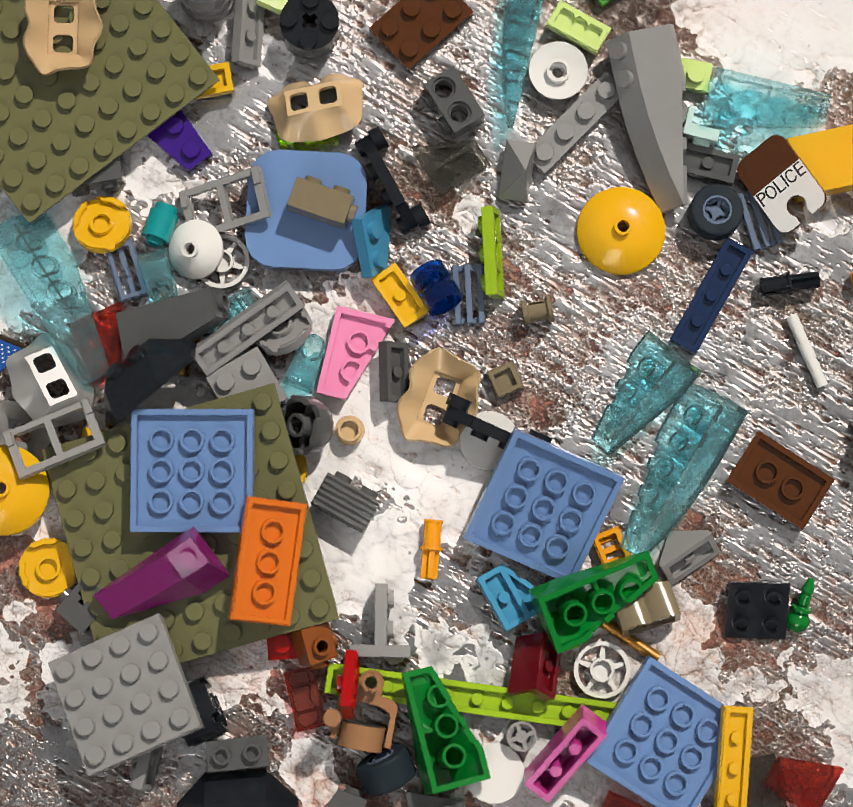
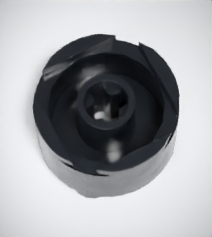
M289 0L280 14L281 32L286 46L292 53L298 57L316 59L328 55L336 47L340 36V22L338 11L331 0ZM307 23H315L316 27L312 29V27H305Z
M204 675L188 682L204 728L181 739H185L189 747H195L225 734L229 730L226 727L228 724L217 696L208 691V688L212 686L207 677Z

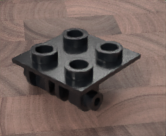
M729 581V584H726L728 601L725 637L785 639L790 583Z

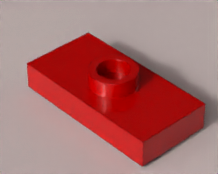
M356 650L345 651L343 675H338L337 693H341L340 710L343 719H353L355 717L360 660Z

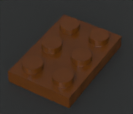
M399 0L369 27V31L410 72L474 15V11L463 0Z
M758 430L725 482L796 528L803 530L835 479Z

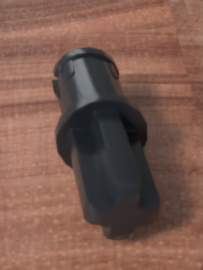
M788 271L786 275L760 278L762 297L784 293L792 295L793 291L819 288L821 284L818 272L790 275Z

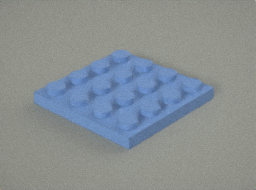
M134 409L131 412L130 532H185L193 526L197 532H240L245 496L254 497L255 409Z
M514 428L462 535L463 539L554 578L579 572L625 478L619 473Z
M646 656L606 721L607 737L585 762L655 807H698L716 777L721 705L724 704L652 657Z

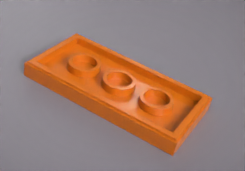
M245 496L228 619L281 626L291 625L307 504Z

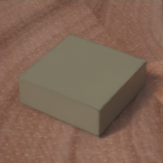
M513 360L485 372L497 401L525 389Z

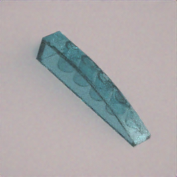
M507 0L501 53L502 92L507 128L513 129L544 0Z
M46 212L31 224L23 215L13 216L0 224L1 258L83 385H89L106 374L110 367L94 322L95 319L87 300L85 287L81 281L75 257Z
M686 380L657 433L655 442L658 445L654 457H649L646 466L649 469L645 485L640 484L637 493L639 503L637 509L631 512L620 545L622 549L632 554L647 550L651 553L669 534L694 503L719 466L748 413L731 399Z

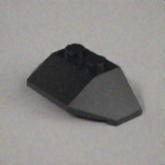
M148 339L141 346L139 344L135 345L121 363L116 362L111 365L105 374V426L109 430L178 374L180 370L195 360L197 343L186 339Z
M267 769L205 772L178 801L177 807H299V798Z

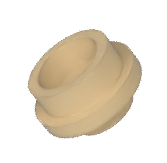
M351 415L344 416L336 423L335 435L342 444L352 446L359 443L364 437L365 428L359 418Z

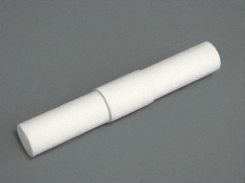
M797 313L786 317L816 388L827 385V380Z

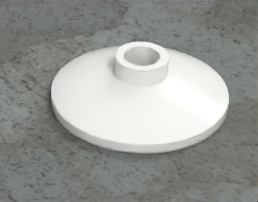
M561 41L550 42L540 47L532 56L529 65V77L534 88L541 95L554 100L567 99L577 94L583 88L588 75L587 62L582 52L572 44ZM555 69H560L563 72V76L556 78L552 72Z
M187 221L181 224L172 235L168 249L169 258L172 266L180 275L189 279L206 278L216 271L222 261L224 252L222 237L218 230L206 221ZM190 244L194 245V252L192 254H189Z

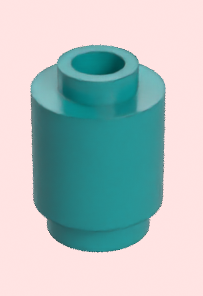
M156 202L155 206L150 208L141 233L146 238L145 243L156 248H162L163 245L170 244L179 219L177 208L163 202Z

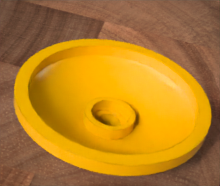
M614 187L597 193L585 204L578 218L576 232L579 247L585 258L593 266L609 274L629 275L645 269L656 259L663 247L666 230L663 215L657 204L649 196L633 188ZM621 222L626 223L628 230L621 232L617 225Z
M0 445V483L6 485V491L0 494V536H10L29 529L41 518L48 505L50 483L46 471L21 481L7 445ZM18 447L26 468L40 462L30 452Z

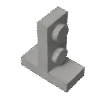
M376 583L374 645L350 644V650H356L359 657L411 658V645H387V639H393V621H388V608H394V590H388V584Z

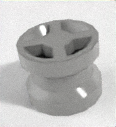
M515 721L507 728L506 741L515 751L525 752L535 745L537 740L536 730L528 722Z

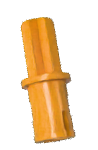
M424 519L423 545L419 546V549L422 550L420 578L435 580L438 576L440 551H443V548H440L443 524L441 520Z

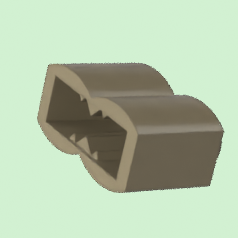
M658 579L632 603L628 602L616 612L615 617L622 637H629L677 622L681 618V611L670 581Z

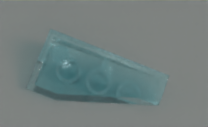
M649 329L630 353L626 361L629 364L627 372L623 379H618L615 386L618 389L612 404L605 407L592 436V439L610 455L680 399L702 372L691 361Z

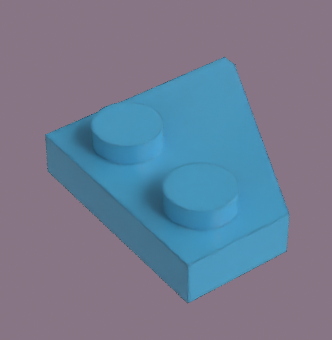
M380 205L351 220L362 278L374 277L388 268L391 206L388 207L387 205Z
M504 564L475 579L504 632L537 614L528 591L534 588V585L515 575V572Z

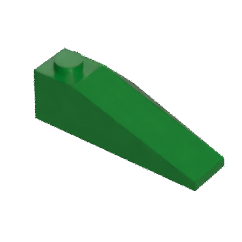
M647 550L553 579L528 591L537 616L556 653L559 654L588 641L593 636L592 633L605 622H610L615 617L614 614L628 602L632 603L659 578L650 552Z
M429 666L402 673L415 755L424 794H436L491 779L482 745L478 739H475L467 726V721L463 715H460L451 700L450 694L433 667Z

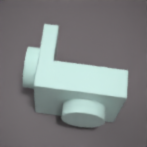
M689 105L686 112V120H683V137H687V140L692 141V144L707 148L709 146L714 147L718 142L720 130L692 123L695 106Z

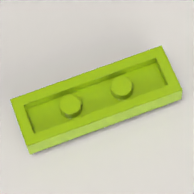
M494 206L481 207L482 216H478V229L483 234V245L479 247V256L481 262L484 263L485 273L481 275V288L483 292H486V296L492 299L505 298L500 210Z

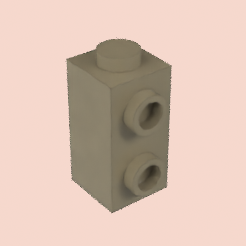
M308 175L305 176V179L296 178L287 203L289 211L344 230L347 223H352L351 220L355 218L358 206L354 205V196L350 195V190L338 185H334L333 189L323 186L321 180Z

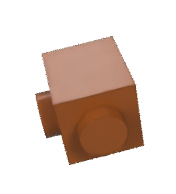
M328 622L291 632L300 665L318 669L329 665V659L338 657L336 651L338 641L334 632L330 630Z

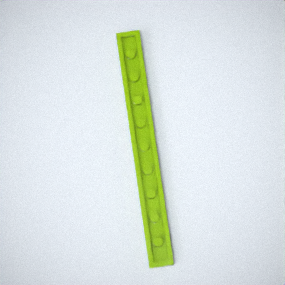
M329 663L325 693L341 694L337 693L338 675H343L344 664ZM360 667L359 680L365 671L373 669ZM374 669L379 671L384 678L382 696L390 698L395 703L406 704L402 673ZM373 676L368 677L366 684L368 687L373 688L377 685V680ZM439 678L450 694L457 710L463 713L563 726L582 704L605 722L617 705L616 702L558 694L555 695V700L544 701L532 693L510 695L508 694V687Z

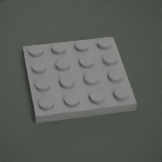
M159 613L48 662L88 777L97 776L204 728L163 616Z

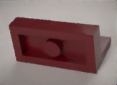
M545 632L516 637L508 694L532 693L544 701L555 700L561 653H556Z

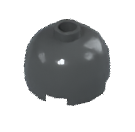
M305 395L290 396L291 398L285 404H281L294 454L309 455L323 449L331 439L334 426L332 413L328 406L316 397Z

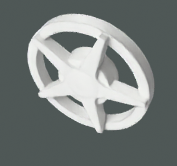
M220 234L222 239L233 241L227 250L224 249L222 261L215 271L219 273L220 284L213 283L206 278L201 280L213 288L229 289L238 285L246 277L250 267V256L247 248L238 238L229 234ZM237 245L244 252V266L234 262L232 254ZM232 269L243 270L238 278L232 282L225 283L226 273Z
M605 641L593 642L585 646L578 653L573 668L578 686L586 694L595 698H610L620 693L629 681L631 670L628 657L624 651L617 645ZM600 646L599 658L595 659L592 663L580 660L589 649ZM605 646L616 650L624 661L612 663L606 659ZM579 664L590 669L592 678L586 687L579 678ZM625 665L626 673L624 680L616 688L612 680L614 669ZM599 681L607 682L613 691L599 694L589 689Z

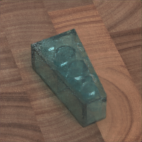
M715 67L712 72L699 125L710 128H820L826 122L832 95Z

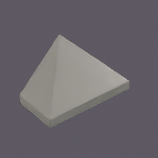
M506 139L498 194L499 199L528 202L536 143Z
M709 530L669 531L659 566L672 586L721 552Z

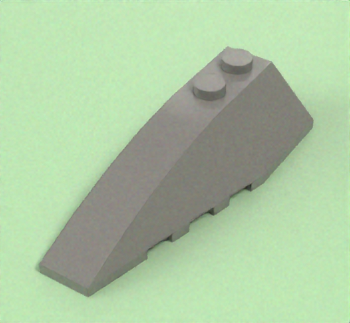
M674 24L629 31L606 41L619 103L632 146L655 202L661 213H665L687 205V166L683 164V152L687 150V137H683V120H686V108H683L682 91H686V79Z

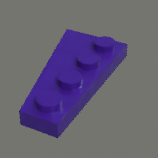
M182 110L147 135L148 138L188 172H191L213 157V154Z

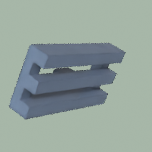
M750 191L738 194L742 200L744 208L743 221L753 252L782 244L783 240L780 231L766 215L774 239L770 241L760 206ZM747 199L751 201L763 243L760 244L745 201Z
M132 238L128 239L122 247L117 249L131 292L130 294L125 295L113 253H106L122 304L128 303L131 300H138L140 297L150 296ZM127 246L129 247L142 289L139 291L136 290L125 255L124 247Z
M482 263L476 265L464 264L462 266L452 265L455 325L485 324L484 293L481 288ZM460 272H464L467 318H461ZM470 272H476L479 318H473Z

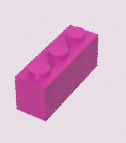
M582 704L524 770V785L549 803L607 737L606 722Z

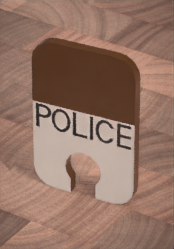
M772 135L738 164V176L774 226L781 232H792L802 224L798 217L792 215L789 211V202L793 197L802 196L806 200L807 208L812 214L819 211L826 203L827 197L824 189L783 136Z

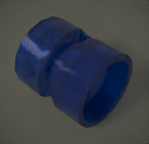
M440 259L431 260L420 265L409 278L417 294L422 296L421 301L431 316H438L452 310L463 298L455 281L450 279L451 274L446 265Z

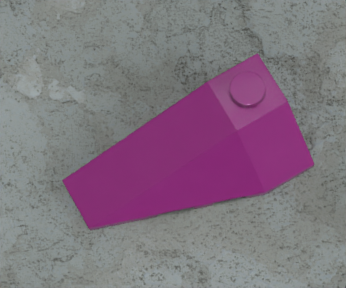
M193 526L96 592L94 597L112 619H116L205 593L230 576V573Z

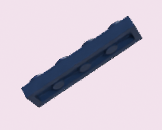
M729 237L726 238L669 339L670 342L696 355L750 259L753 250Z

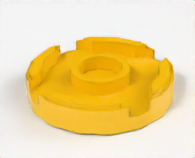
M98 196L90 202L87 200L81 204L73 218L72 226L76 239L83 248L92 253L105 254L116 251L126 243L131 235L133 223L130 212L123 202L114 197Z
M42 538L31 543L26 548L19 560V576L22 584L31 593L42 598H56L66 589H71L75 585L77 577L66 542L56 538Z

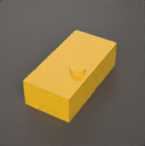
M853 124L787 138V141L824 189L826 196L853 191ZM802 196L794 197L795 203L806 201Z

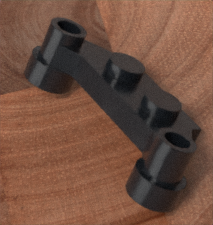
M377 126L369 130L367 136L357 140L354 144L361 157L367 156L371 163L366 165L373 180L380 179L385 189L381 190L380 193L387 206L390 207L394 204L400 217L395 220L402 233L405 235L418 227L422 229L431 224L421 203L409 208L379 152L388 148L389 145L380 128Z
M450 393L445 403L448 406L441 422L455 428L458 427L459 423L472 429L470 435L486 442L489 437L500 441L497 447L504 449L511 433L468 414L472 402ZM531 429L529 432L530 435L548 443L552 442V438Z

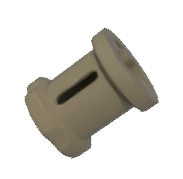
M545 296L544 300L520 301L524 326H529L532 322L544 320L554 322L550 296Z

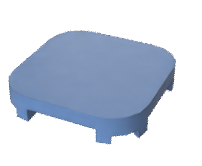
M274 150L259 156L251 167L260 165L262 168L272 217L245 226L246 247L253 260L263 268L273 271L275 269L341 273L354 266L359 257L352 223L348 222L344 230L289 211L287 203L296 178L305 179V176L308 175L321 180L323 186L333 189L334 185H338L350 190V195L354 196V205L358 206L355 218L366 213L368 187L366 173L360 162L351 155L339 152ZM252 177L248 178L246 216L260 212Z

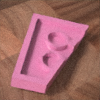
M337 306L316 394L346 400L378 349V342L383 341L395 319Z

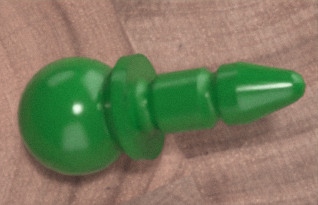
M811 577L802 586V592L799 595L798 601L792 603V610L787 615V627L796 633L805 631L810 623L809 614L812 613V608L809 607L812 598L811 595L814 592V579Z

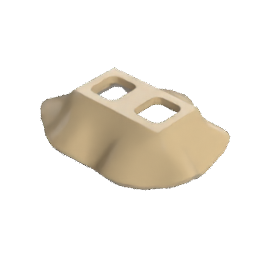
M25 0L24 12L28 19V26L23 36V48L37 71L46 76L57 71L80 70L89 67L93 62L95 44L103 31V23L95 0ZM57 6L73 7V22H55V8ZM71 36L73 38L72 52H55L53 50L54 37Z
M333 73L324 76L316 84L295 81L285 86L278 94L272 96L267 101L279 137L288 142L322 141L356 127L362 118V81L343 74ZM336 89L337 100L328 104L320 103L319 94L322 90ZM303 94L307 95V108L292 110L291 98Z
M438 347L430 350L412 365L409 371V388L401 396L397 404V417L401 433L407 441L430 443L441 447L456 445L461 433L466 428L465 425L459 423L457 428L443 422L440 425H435L425 421L423 415L428 405H434L444 409V411L446 410L448 405L445 403L448 397L439 395L433 390L437 378L443 377L455 383L453 394L472 402L468 414L476 417L478 414V388L481 381V373L473 364L444 348Z

